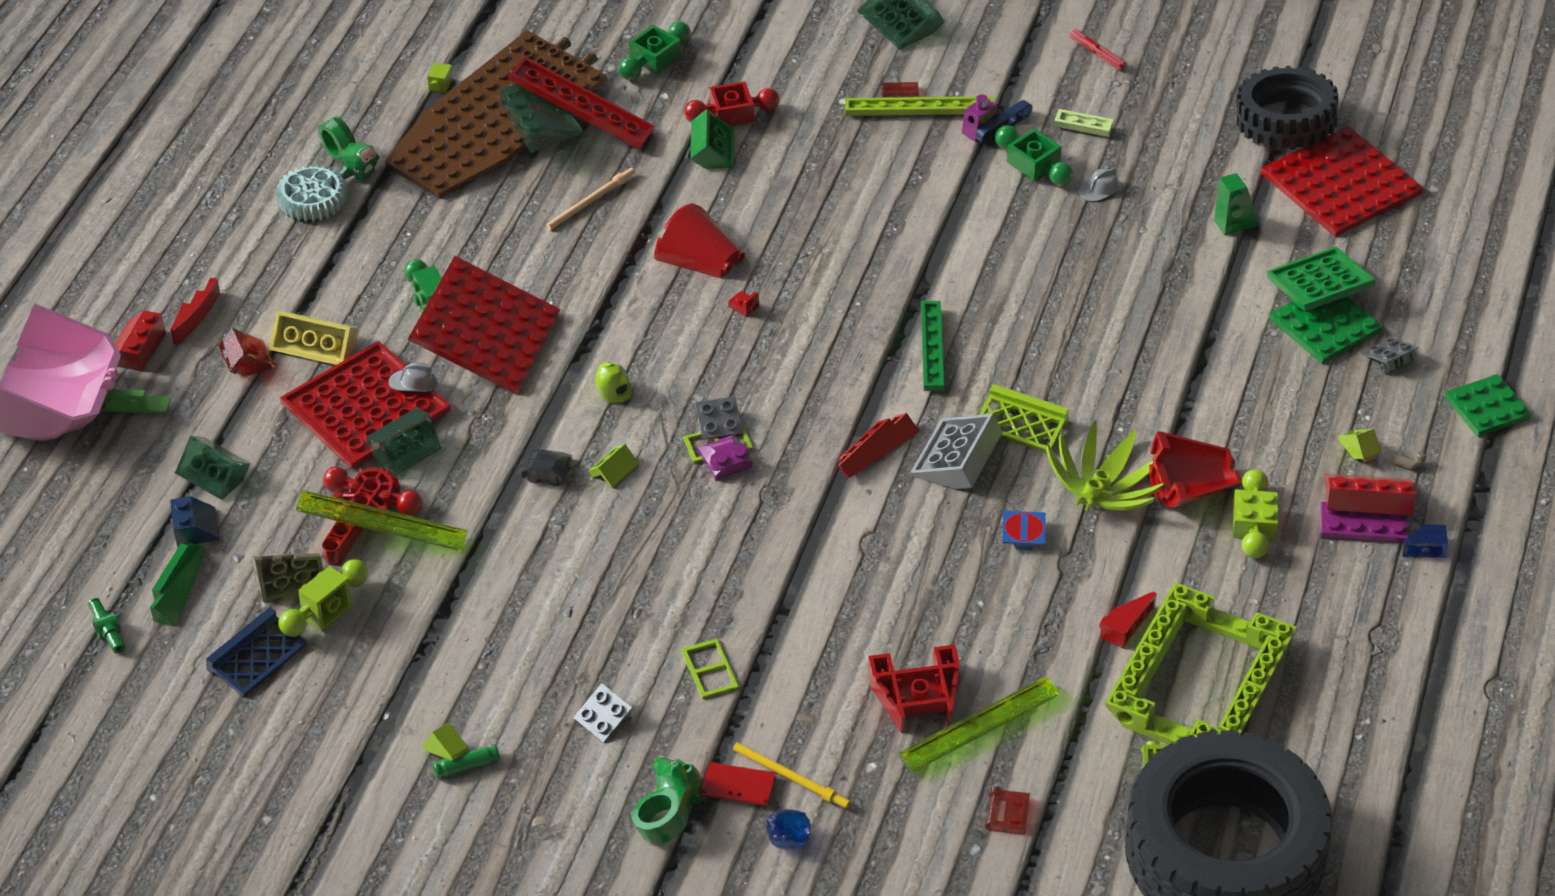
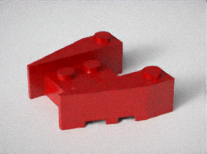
M955 644L934 647L933 666L894 671L890 653L868 656V675L871 689L901 733L904 732L905 717L945 712L947 725L951 726L960 664Z

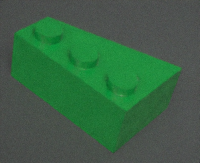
M1237 173L1219 178L1214 222L1224 235L1259 226L1248 188Z

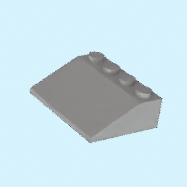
M984 414L941 418L911 470V476L954 489L972 488L1003 433L994 415Z

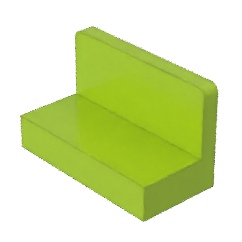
M622 444L614 447L588 472L592 477L601 475L609 487H614L639 462L627 445Z

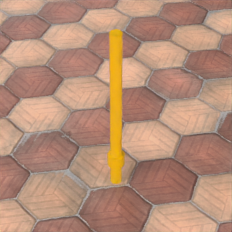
M738 742L733 747L734 751L817 793L822 796L823 800L829 803L834 802L845 809L849 808L851 801L838 795L836 790L830 787L825 788Z

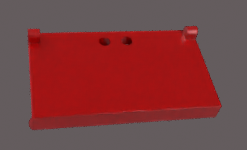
M709 762L700 795L768 806L773 783L776 780V772Z

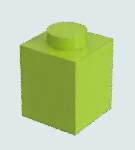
M433 63L427 76L430 91L447 93L453 80L451 65Z

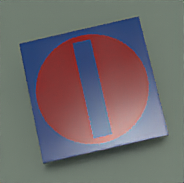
M1003 511L1002 543L1013 544L1016 550H1031L1034 545H1045L1046 512Z

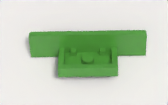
M111 389L107 391L100 411L167 414L170 397L146 396L145 390Z

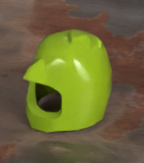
M609 361L599 366L595 375V385L601 399L610 403L625 402L630 399L632 387L623 366ZM625 384L627 390L623 394L618 395L616 389Z

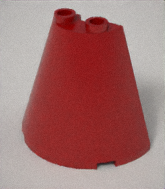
M694 203L684 205L669 218L663 227L665 232L662 238L658 237L654 252V259L717 278H721L726 273H729L733 263L737 265L745 258V253L702 206Z
M1157 431L1150 450V454H1153V464H1149V475L1152 487L1164 483L1162 489L1154 493L1157 500L1163 506L1177 507L1241 485V476L1238 471L1233 470L1235 459L1232 457L1230 449Z

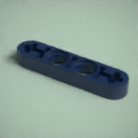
M1026 100L1019 101L980 126L975 133V138L982 144L990 142L995 138L997 130L1002 126L1008 125L1013 127L1026 119L1033 110L1032 104Z

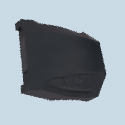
M544 449L532 450L526 466L521 472L522 478L527 477L530 483H539L544 479L548 484L558 486L563 483L565 476L568 474L572 455Z

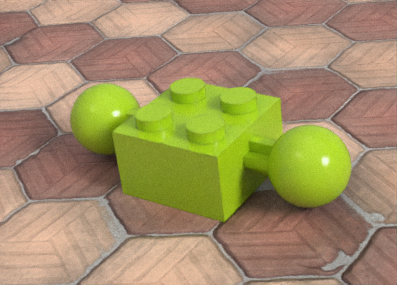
M1252 469L1245 473L1242 478L1244 490L1235 489L1233 501V538H1243L1242 550L1248 557L1253 559L1261 558L1268 552V540L1275 541L1278 526V492H1266L1269 486V479L1263 471L1258 469Z
M357 559L349 560L342 566L341 573L329 566L324 571L319 572L310 582L303 585L298 590L301 609L286 610L279 618V628L282 633L290 637L298 636L304 632L307 623L322 632L352 607L349 586H360L368 578V568L365 563Z

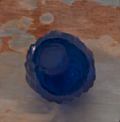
M781 809L770 814L766 822V831L773 846L783 850H792L807 845L811 823L805 812Z

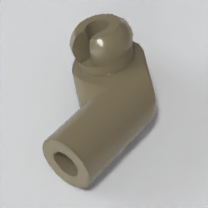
M1421 452L1416 453L1415 458L1412 459L1398 454L1394 464L1412 470L1423 467L1427 457Z

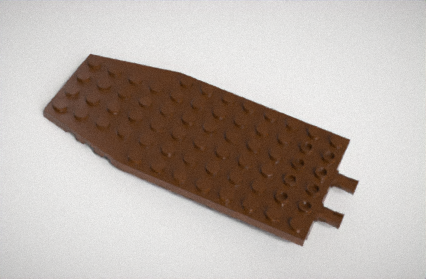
M526 30L426 109L385 160L386 167L440 199L459 189L461 184L474 181L476 176L482 173L486 175L491 172V168L497 165L499 167L505 165L568 113L563 108L508 80L509 74L524 56L591 92H594L608 81L607 75L591 66L598 61L595 53L589 52L579 60L565 52L564 50L571 46L570 40L565 36L553 45Z

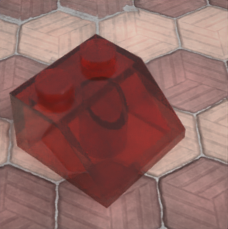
M234 328L229 331L218 345L222 352V357L227 363L228 370L233 374L246 377L273 369L275 366L262 339Z

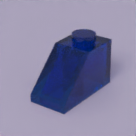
M1424 524L1405 539L1402 557L1445 558L1448 548L1446 525Z

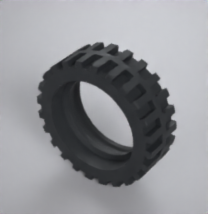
M1276 66L1271 70L1263 69L1259 74H1251L1250 79L1245 78L1243 85L1240 84L1238 87L1237 126H1239V131L1244 133V137L1247 139L1252 138L1253 143H1262L1267 148L1273 146L1277 150H1282V148L1295 150L1296 147L1304 149L1308 148L1310 144L1317 145L1321 139L1325 141L1329 138V134H1333L1335 127H1337L1338 89L1336 86H1333L1331 79L1326 80L1324 74L1318 75L1312 69L1308 71L1304 70V67L1291 68V66H1286V68ZM1293 101L1309 105L1313 109L1297 114H1279L1267 111L1261 107L1274 102Z

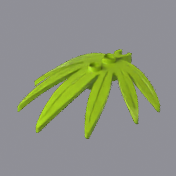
M1096 421L1093 422L1084 444L1081 457V478L1063 433L1061 432L1059 437V449L1063 466L1048 444L1046 451L1053 471L1060 482L1070 492L1078 496L1075 506L1084 504L1086 505L1085 511H1089L1092 504L1109 510H1130L1153 502L1155 497L1142 498L1162 489L1164 483L1138 491L1123 493L1139 484L1149 475V464H1153V461H1150L1111 486L1126 465L1134 444L1136 430H1133L1113 450L1101 467L1095 471L1093 477L1097 446Z

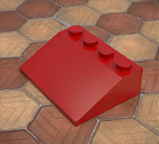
M1324 473L1327 510L1413 516L1416 493L1414 482L1410 479Z

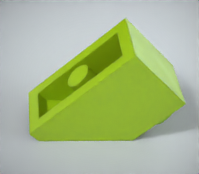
M1375 429L1353 430L1337 436L1353 459H1362L1365 462L1375 459L1374 455L1381 453Z

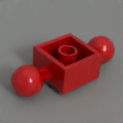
M746 81L709 87L710 104L705 105L700 100H692L685 105L684 116L692 123L696 117L708 109L729 126L754 122V107H759L766 112L773 111L778 107L780 97L777 91L772 88H764L756 97H751Z

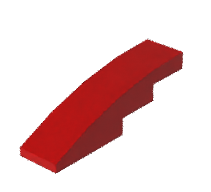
M210 278L204 291L196 290L191 303H182L170 329L173 344H178L187 337L211 310L220 294L218 278Z

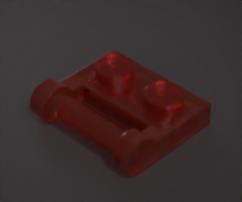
M997 786L991 787L989 789L990 805L988 818L985 820V829L994 832L1025 835L1030 793L1002 790ZM999 801H1006L1004 821L997 820Z

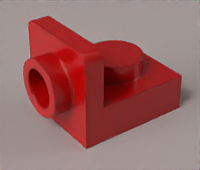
M740 291L728 301V307L747 317L758 309L759 293L754 291L751 295Z

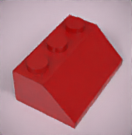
M143 310L127 322L114 344L121 354L117 367L143 371L166 331L161 313Z

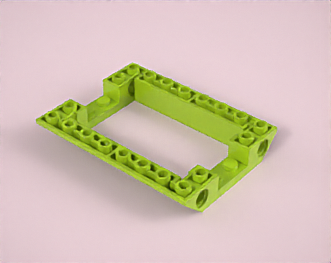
M1174 582L1107 698L1105 706L1124 728L1168 745L1170 743L1175 744L1178 739L1189 735L1197 737L1198 733L1216 731L1217 734H1220L1221 730L1239 731L1241 735L1297 627L1255 612L1251 622L1214 609V596ZM1184 621L1260 649L1218 729L1199 719L1196 720L1192 729L1155 715V703L1144 698L1140 699Z

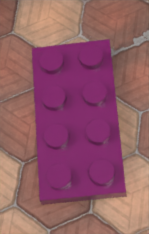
M1321 501V538L1407 544V515L1327 510L1326 502Z

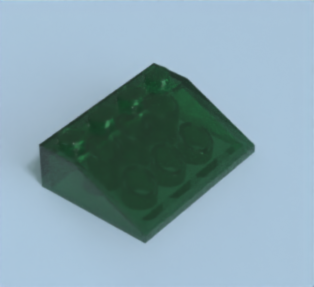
M867 0L857 10L865 20L899 50L932 35L945 23L938 10L926 0Z
M516 84L499 90L502 107L530 152L583 133L572 113L531 93L529 90Z

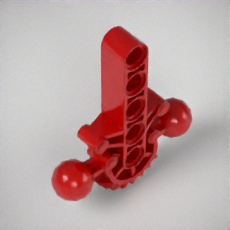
M376 465L374 469L369 467L364 471L360 469L354 479L349 478L346 470L341 467H331L326 470L323 475L324 486L327 490L336 492L332 495V498L342 500L344 503L333 501L335 510L341 511L342 514L322 542L325 562L329 565L341 563L368 522L379 523L381 526L388 525L389 516L387 512L392 508V504L397 505L400 513L405 516L417 515L423 506V499L420 494L414 490H407L399 494L401 492V485L397 476L391 470L387 471L385 467L379 469ZM344 489L349 490L347 493H340ZM349 503H354V504H358V505H363V506H367V507L379 509V510H382V512L380 513V512H376V511H371V510H367V509H363V508L351 506V505H349Z

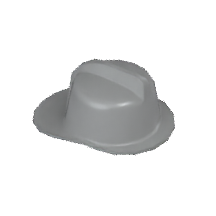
M1114 168L1096 170L1090 180L1080 185L1078 189L1080 197L1092 202L1102 200L1119 192L1122 187L1120 181L1117 180L1116 170Z
M421 362L411 363L403 370L395 372L389 378L391 388L398 391L427 392L436 388L438 384L436 376L432 374L431 367Z

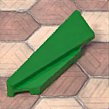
M181 543L152 588L154 602L150 606L154 622L177 626L205 555V546L194 543Z

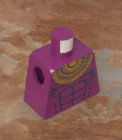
M978 95L976 102L965 110L962 134L974 142L977 141L975 133L978 128L999 115L998 106L990 101L986 95Z

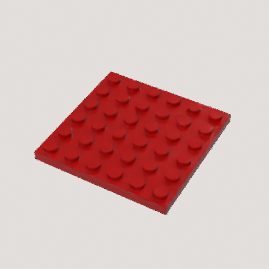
M1349 126L1330 134L1329 138L1325 141L1321 139L1317 145L1310 144L1308 148H1301L1262 167L1260 173L1334 237L1422 194L1424 187Z
M454 255L410 333L408 340L517 395L561 309Z
M380 341L375 342L280 397V403L351 470L451 411V405L434 390L418 392L398 391L391 388L389 385L391 375L403 370L407 365Z

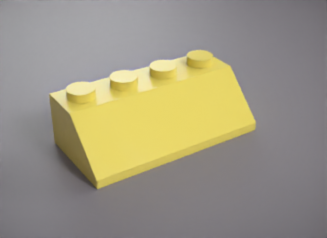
M276 311L269 350L337 365L349 358L354 350L359 328L286 311Z

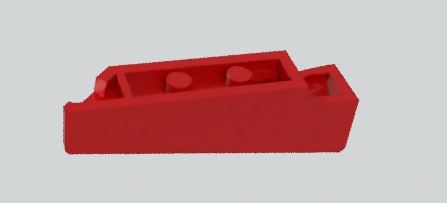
M908 413L896 415L892 420L890 418L880 420L839 458L841 463L838 466L846 477L851 478L918 434L919 429Z

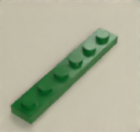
M921 301L923 391H944L941 301Z

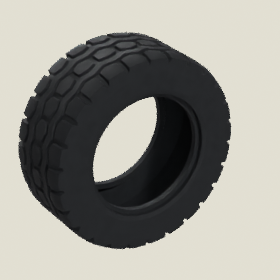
M1221 730L1220 734H1217L1216 731L1198 733L1197 737L1189 735L1178 739L1175 744L1170 743L1162 748L1146 763L1135 779L1128 805L1125 835L1126 861L1131 876L1143 896H1314L1322 883L1323 874L1325 873L1333 827L1332 809L1326 791L1314 771L1307 763L1303 764L1302 759L1289 749L1284 751V747L1281 744L1270 739L1262 741V736L1245 732L1242 736L1239 734V731ZM1210 805H1231L1249 810L1263 818L1275 830L1281 842L1270 852L1254 859L1244 861L1220 860L1207 856L1190 846L1178 833L1175 824L1183 816L1198 808Z

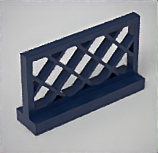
M269 607L206 658V668L210 674L219 676L244 698L307 646V641L300 635L290 637L285 634H270L271 628L275 625L279 627V618L276 616V611ZM257 640H267V647H254V642ZM269 640H283L282 647H269ZM285 640H295L298 644L295 647H285ZM241 653H251V660H238V655ZM267 653V660H253V654ZM269 653H282V657L279 660H269ZM225 666H235V673H224L221 669ZM251 666V673H237V667ZM253 666H266V671L263 673H253ZM237 679H250V684L243 689L237 684Z

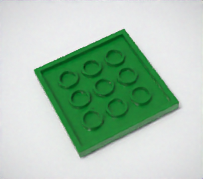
M1337 246L1267 271V278L1304 311L1313 310L1321 305L1330 304L1335 300L1349 297L1354 293L1366 291L1368 288L1376 286L1375 279Z
M1349 297L1335 300L1330 304H1324L1309 311H1304L1294 301H1291L1269 313V320L1321 364L1377 335L1383 329V325Z

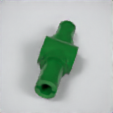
M99 598L91 599L88 602V606L94 616L92 623L98 637L108 641L115 654L121 653L125 650V645L119 636L121 629L115 614L105 610Z

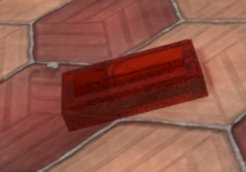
M918 82L881 83L882 98L919 97Z

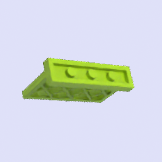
M992 384L990 395L979 414H993L996 416L1005 413L1007 419L998 422L1000 427L1010 424L1013 430L1003 431L1000 438L1047 453V446L1040 444L1038 439L1048 436L1050 440L1049 445L1053 449L1063 427H1066L1069 421L1068 408ZM991 403L1001 406V409L991 411L990 405ZM1017 410L1020 412V415L1010 418L1008 411ZM1035 416L1040 421L1029 424L1027 417ZM1023 419L1026 426L1016 429L1013 422ZM1053 422L1058 424V426L1048 430L1046 424ZM1042 425L1045 432L1035 435L1032 429ZM1029 430L1031 437H1020L1019 433Z

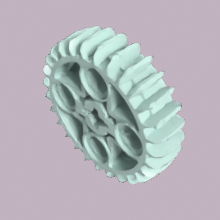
M310 165L308 168L302 166L300 170L295 168V172L289 171V176L284 175L277 185L276 196L281 211L285 212L286 216H291V219L297 217L298 221L304 219L307 222L312 219L314 222L315 219L329 218L330 214L335 215L336 211H340L347 201L345 179H343L338 171H333L331 167L327 169L325 165L322 168L319 165L316 167Z

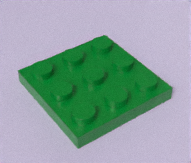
M1498 374L1445 392L1444 398L1477 437L1531 418V412Z

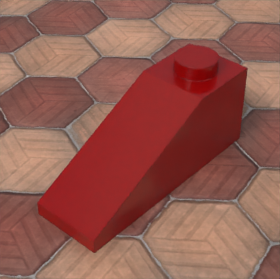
M1152 591L1112 609L1108 616H1104L1100 621V638L1123 649L1155 608L1157 593Z

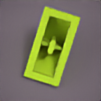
M449 722L433 731L422 745L424 751L451 761L469 751L466 743Z

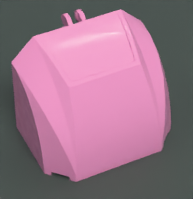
M34 303L16 345L20 347L14 362L9 361L0 383V432L23 439L44 441L81 429L93 421L99 414L107 391L115 386V381L119 375L116 368L121 354L108 333Z

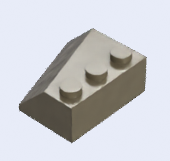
M320 553L251 556L257 586L263 602L299 593L298 590L303 585L310 582L319 572L323 571Z

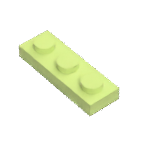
M1059 109L1054 126L1109 137L1114 119Z

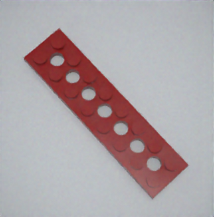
M525 56L509 74L508 80L516 85L529 90L531 93L546 99L548 102L563 108L565 111L580 117V119L595 125L597 128L638 149H641L655 128V125Z

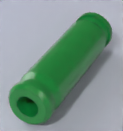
M492 744L490 747L485 746L468 751L453 761L446 758L439 762L435 761L433 762V769L436 778L441 779L444 776L448 777L491 764L493 761L498 762L500 755L497 746Z

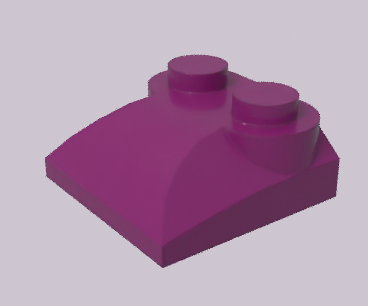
M735 434L697 448L715 481L753 467L749 449L741 444Z

